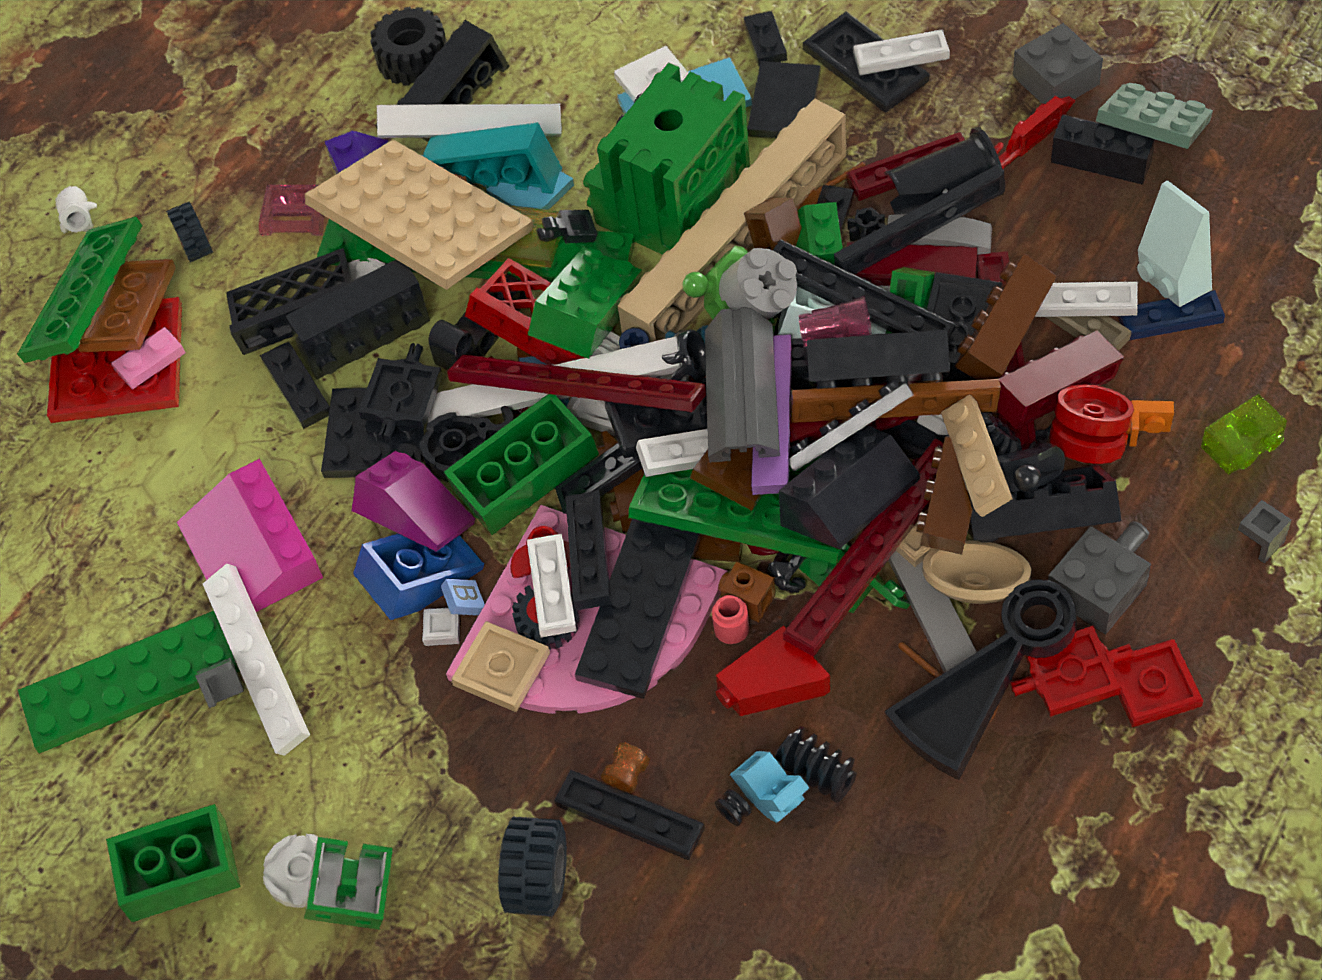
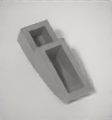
M906 214L889 215L888 224ZM959 217L910 245L930 244L933 246L977 247V255L991 253L992 226L990 223Z

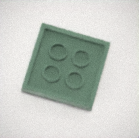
M1128 83L1127 85L1123 84L1098 110L1096 122L1188 149L1210 122L1213 110L1205 108V105L1198 101L1183 102L1175 99V96L1170 93L1157 92L1156 94L1146 91L1145 87L1140 84Z

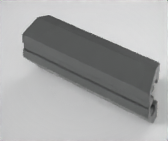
M741 307L738 310H732V308L721 309L705 329L709 462L731 461V449L739 448L740 452H747V448L755 447L759 458L780 456L772 323L752 308Z

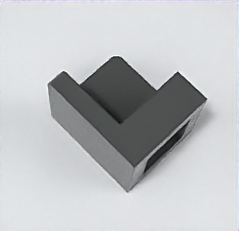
M1261 500L1240 522L1238 530L1262 546L1258 560L1266 563L1285 542L1291 519Z
M231 657L201 669L195 675L209 709L216 706L217 702L244 692Z

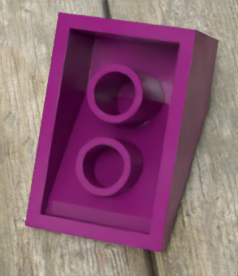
M395 451L356 476L352 512L434 551L441 549L475 523V518L423 463L410 458L405 453Z

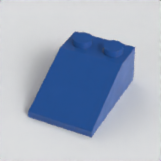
M398 533L362 544L353 575L386 616L393 620L422 610L444 595L441 585L446 579L467 580L483 570L484 563L460 535L438 551H434Z

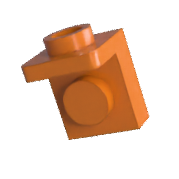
M1131 400L1134 413L1131 426L1126 431L1129 435L1130 447H1136L1139 431H1147L1149 433L1170 432L1174 416V401Z

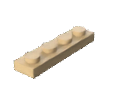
M969 394L942 411L941 414L948 435L951 437L973 507L983 517L1012 500V496L978 403Z

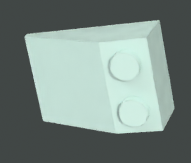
M1167 180L1161 185L1140 242L1137 269L1144 281L1151 283L1159 290L1163 297L1169 298L1179 307L1212 290L1209 211Z

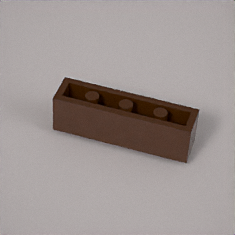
M1023 254L1015 263L1009 261L999 275V278L1003 280L1000 287L995 285L985 300L989 304L986 311L982 309L971 324V327L975 329L972 336L966 335L957 349V352L961 355L954 366L975 380L999 379L1002 376L1057 278V275L1026 254Z

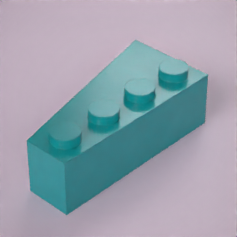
M538 122L431 136L422 155L445 170L466 177L469 184L479 183L486 186V189L490 186L497 187L498 183L515 184V190L528 191L529 186L541 188L542 193L553 194L559 172L562 171V166Z

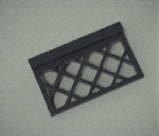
M341 248L226 292L232 323L229 325L230 332L243 355L293 337L286 315L353 281L344 249ZM340 261V264L333 272L326 270L329 265ZM310 274L304 283L297 281L300 276ZM319 277L327 279L321 287L313 286ZM281 285L274 294L267 292L270 287ZM290 288L296 289L297 291L291 299L284 297ZM251 296L245 305L236 303V300ZM261 299L268 301L261 310L254 308Z

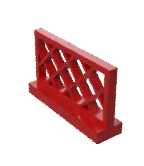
M510 258L500 266L480 289L476 287L470 294L465 317L546 365H557L585 358L528 335L532 317H527L515 309L530 308L532 314L537 299H534L531 290L545 291L551 283ZM510 271L520 277L521 282L507 283L505 275ZM509 291H525L527 299L512 300ZM503 292L505 300L500 301L488 293Z

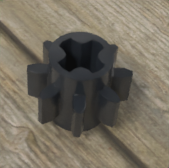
M873 208L857 209L855 219L848 218L847 220L849 240L858 241L886 226L885 215H879Z

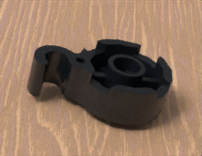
M507 406L501 407L504 420L501 424H493L486 417L476 418L471 416L470 419L465 416H457L456 412L436 417L427 424V431L419 443L426 467L436 478L449 482L444 471L513 421L512 410Z

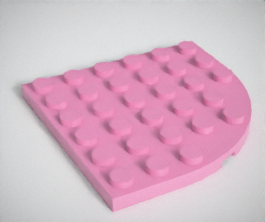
M540 505L516 550L526 545L530 532L539 526L551 527L558 534H562L563 541L569 542L567 514ZM604 527L610 580L626 535ZM511 559L448 669L446 675L449 681H451L485 621L518 634L512 614L514 613L513 603H518L516 596L519 592L526 595L525 587L530 585L532 590L534 589L532 575L521 578L512 577L510 571ZM693 559L648 690L657 685V680L664 676L671 668L674 670L693 648L712 612L714 604L720 596L718 585L722 575L727 570ZM567 568V569H568L570 589H571V592H572V594H573V591H572L571 568ZM599 607L578 610V630L576 634L571 632L572 639L569 642L564 638L561 639L563 646L560 648H556L555 643L550 644V655L522 701L521 708L556 714V711L577 710V713L603 710L635 698V696L583 683L575 679V672Z

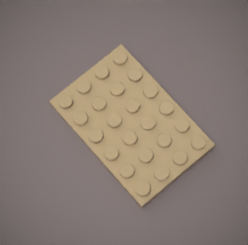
M394 139L305 193L306 205L445 290L533 229V220Z

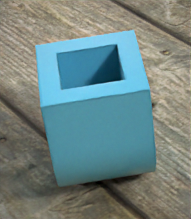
M767 751L755 752L730 774L745 796L767 818L777 823L805 799L802 794L809 789L801 776L787 775L773 755Z

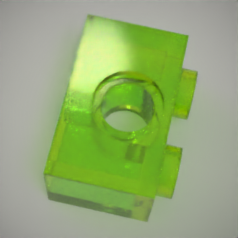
M1257 394L1206 427L1201 448L1230 475L1239 468H1248L1256 460L1257 456L1266 450L1271 452L1279 447L1284 440L1283 434L1287 420L1260 394Z

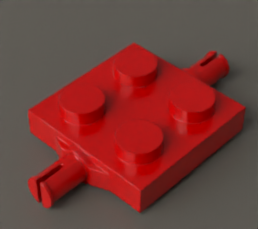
M1090 626L1076 631L1072 642L1066 648H1063V651L1054 656L1034 658L1024 655L1030 668V676L1011 681L1010 686L1015 697L1036 690L1037 694L1043 699L1050 717L1119 695L1121 687L1114 674V664L1134 659V654L1129 643L1108 650L1100 642L1094 627Z

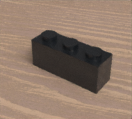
M1062 115L1053 137L1051 163L1143 185L1152 162L1155 139L1113 126Z

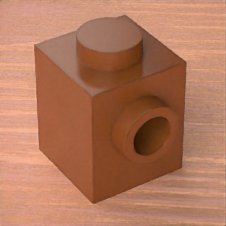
M737 561L730 572L726 571L722 575L718 585L721 597L733 595L741 599L747 606L748 618L756 622L761 621L776 595L774 577Z

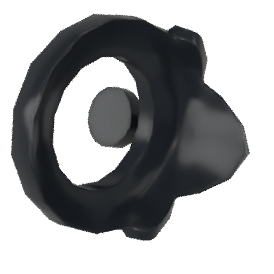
M779 551L774 561L768 565V573L774 577V582L779 590L799 593L800 590L805 588L806 581L799 577H795L790 581V578L800 567L805 557L793 555L790 562H785L790 554Z

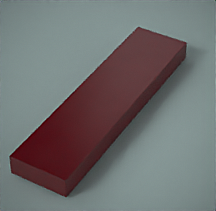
M961 132L949 135L846 172V180L851 189L854 190L858 201L873 197L896 188L892 180L884 174L885 171L961 142L965 138Z

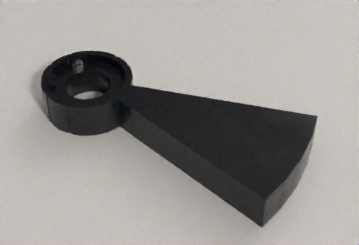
M1030 580L1015 587L1008 594L1009 596L1006 597L1002 606L1001 614L1005 635L884 711L887 722L899 737L920 757L938 770L960 780L1024 655L1034 658H1047L1063 651V648H1066L1072 642L1077 627L1075 605L1070 594L1055 582ZM1045 605L1051 608L1057 617L1048 628L1036 630L1027 627L1023 623V614L1032 606Z

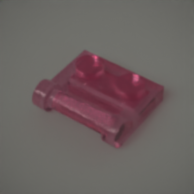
M267 185L258 224L260 235L271 236L272 233H311L312 236H322L324 231V215L305 204V193L318 185ZM273 216H306L311 217V219L273 220Z

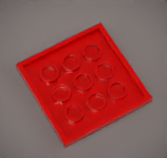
M179 297L162 299L145 340L165 327L181 344L182 303ZM77 348L69 354L63 353L51 356L47 417L51 423L179 407L180 357L134 389H131L111 364L130 350L79 352Z

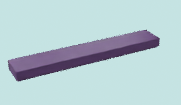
M791 335L773 336L780 456L759 458L758 451L753 447V495L778 494L779 490L789 483Z

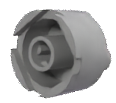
M754 248L733 263L722 274L719 282L721 300H725L728 307L732 308V310H738L741 307L752 308L767 320H770L786 309L796 296V267L792 261L785 259L775 251Z

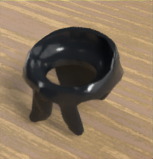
M693 329L679 330L674 336L678 338L679 351L662 355V359L667 364L682 363V366L673 373L671 380L680 381L686 375H690L694 380L702 379L706 376L705 342L702 336Z

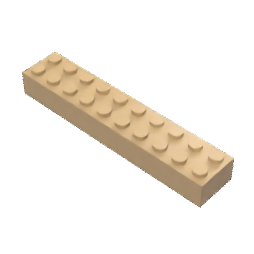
M814 99L806 108H802L798 112L796 119L787 128L785 127L779 132L777 139L760 152L758 159L749 168L747 167L741 172L739 179L730 188H726L722 192L719 200L710 209L708 208L702 213L700 220L691 229L686 230L682 234L680 241L671 250L666 251L662 255L660 262L650 272H646L642 276L639 284L630 293L625 294L621 298L618 312L622 333L631 328L642 329L646 332L650 343L665 339V335L669 330L675 333L679 330H686L705 308L704 295L692 298L684 292L682 283L685 276L697 271L706 275L735 245L743 247L747 252L754 249L744 216L746 211L770 198H793L794 205L797 208L810 192L816 189L846 157L845 114L817 99Z

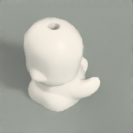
M67 187L56 198V208L59 212L60 228L63 233H67L68 230L71 232H87V230L93 228L89 210L96 208L97 204L87 201L85 193L78 187Z

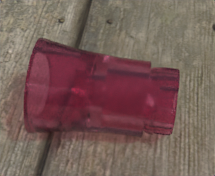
M865 296L831 307L812 310V313L799 315L800 332L804 347H807V340L872 335Z

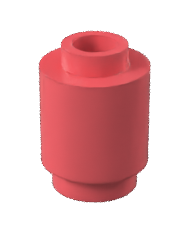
M726 595L718 599L712 608L713 627L716 637L726 644H736L743 641L749 633L746 604L733 595Z

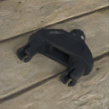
M1039 440V444L1033 441L1026 450L997 456L1010 493L1016 491H1035L1039 486H1043L1057 478L1065 465L1064 452L1057 445L1046 443L1042 440Z

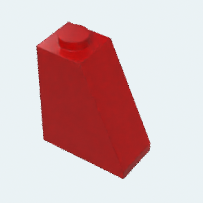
M783 625L716 674L718 690L715 693L725 708L729 709L732 707L739 716H745L825 696L831 692L830 674L813 656L783 640V632L786 630V627Z

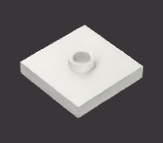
M664 46L615 70L614 75L617 82L634 102L636 97L643 93L651 84L655 74L661 72L668 62L679 66L681 82L688 72L671 51Z

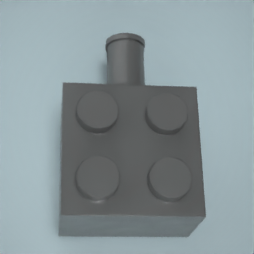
M1132 521L1121 536L1114 541L1090 526L1049 574L1048 581L1055 582L1070 594L1075 605L1077 617L1106 635L1147 586L1151 563L1134 552L1149 537V532L1142 524Z

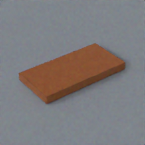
M173 259L125 261L115 275L114 283L108 288L103 297V303L97 308L91 319V325L85 330L80 339L79 352L140 350L176 269Z

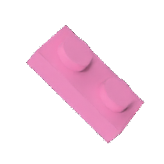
M164 327L146 339L140 350H130L111 364L128 386L134 389L184 355L185 351L183 346Z

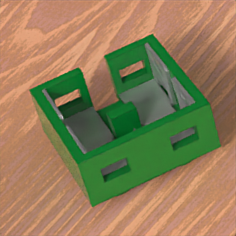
M318 837L314 850L304 919L379 930L384 917L393 848L363 844L359 860L344 858L348 841Z

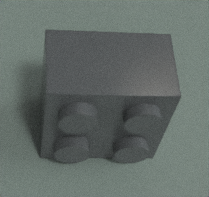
M1062 23L1015 50L1013 77L1042 104H1046L1055 96L1059 98L1070 96L1075 99L1100 84L1103 58L1067 25Z

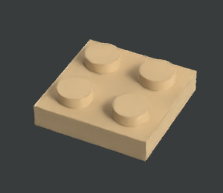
M485 621L451 681L453 686L517 712L550 655V650L544 644Z

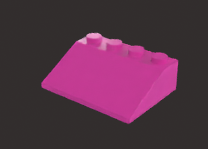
M260 458L229 473L177 521L206 580L225 564L236 566L256 612L323 578L310 548Z

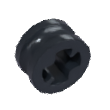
M727 789L724 792L725 798H719L714 803L717 810L726 820L735 826H739L742 823L741 817L749 816L752 810L738 793L732 789Z

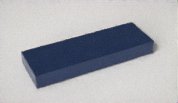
M1213 290L1180 307L1170 299L1138 304L1137 315L1118 316L1121 325L1131 331L1130 340L1221 324L1224 323L1225 314L1216 291Z

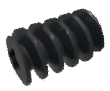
M800 726L794 733L792 732L787 736L774 758L778 764L781 763L782 769L788 772L794 770V776H801L802 779L806 778L807 785L810 787L818 786L819 792L823 795L831 793V800L838 803L846 796L855 782L857 772L852 770L855 759L849 757L842 764L840 759L843 751L837 749L831 756L828 755L830 743L825 741L819 748L815 747L818 735L813 733L807 740H804L806 728Z

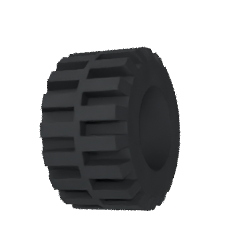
M404 7L403 10L395 9L391 14H385L382 16V21L375 23V29L371 30L370 42L379 72L382 73L386 80L391 79V82L394 84L401 82L403 86H410L411 83H414L416 78L432 62L435 54L447 43L440 18L437 15L434 16L430 10L423 11L421 7H416L415 9Z

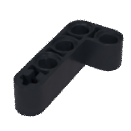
M509 273L505 275L507 283L521 282L520 278ZM509 291L512 300L527 299L525 291ZM503 292L488 293L500 301L505 300ZM464 313L455 325L445 320L437 321L430 331L428 343L435 365L448 371L462 355L484 357L498 340L499 336L465 317Z

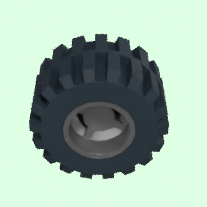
M514 816L507 825L502 839L498 868L499 898L505 913L550 917L555 914L563 894L567 860L566 834L560 820Z

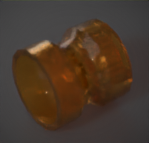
M619 743L613 752V763L606 765L601 778L606 784L632 794L639 783L637 776L646 770L650 763V758L633 745Z

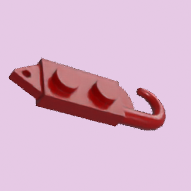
M1055 96L1046 104H1041L1034 114L1025 121L1017 123L1012 131L1006 151L999 156L1002 169L1018 156L1022 157L1058 127L1062 115L1068 112L1076 100L1070 96L1063 98ZM1002 142L994 146L997 155L1004 146Z

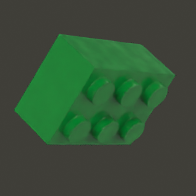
M215 804L106 839L118 906L131 922L241 887L227 823Z

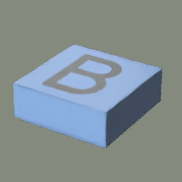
M446 579L441 585L451 614H480L485 604L475 580Z

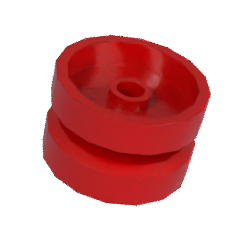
M1071 385L1062 389L1056 400L1054 410L1056 417L1051 425L1050 443L1057 445L1066 457L1083 463L1104 464L1121 459L1128 440L1126 431L1131 426L1134 413L1132 402L1126 396L1112 389L1097 385Z

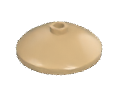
M967 540L965 541L962 555L932 549L924 557L922 566L924 578L934 589L950 598L971 604H988L1003 601L1015 587L1030 581L1031 567L1021 554L1008 547L991 542L982 543Z

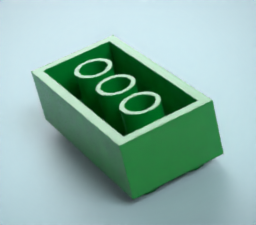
M583 247L535 301L528 335L589 359L619 322L618 305L620 300L639 284L642 269L633 266L628 261L616 260L603 255L597 249Z
M547 394L445 470L444 474L456 495L486 530L493 535L552 491L558 484L599 455L592 434L556 395Z

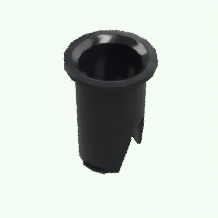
M974 127L971 129L970 136L966 140L885 171L884 174L892 180L899 194L890 202L894 214H908L997 164L1002 168L997 152L986 132L980 127Z

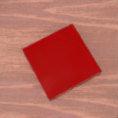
M1175 639L1133 651L1134 659L1114 664V674L1121 687L1118 697L1132 728L1197 709L1203 705V699Z

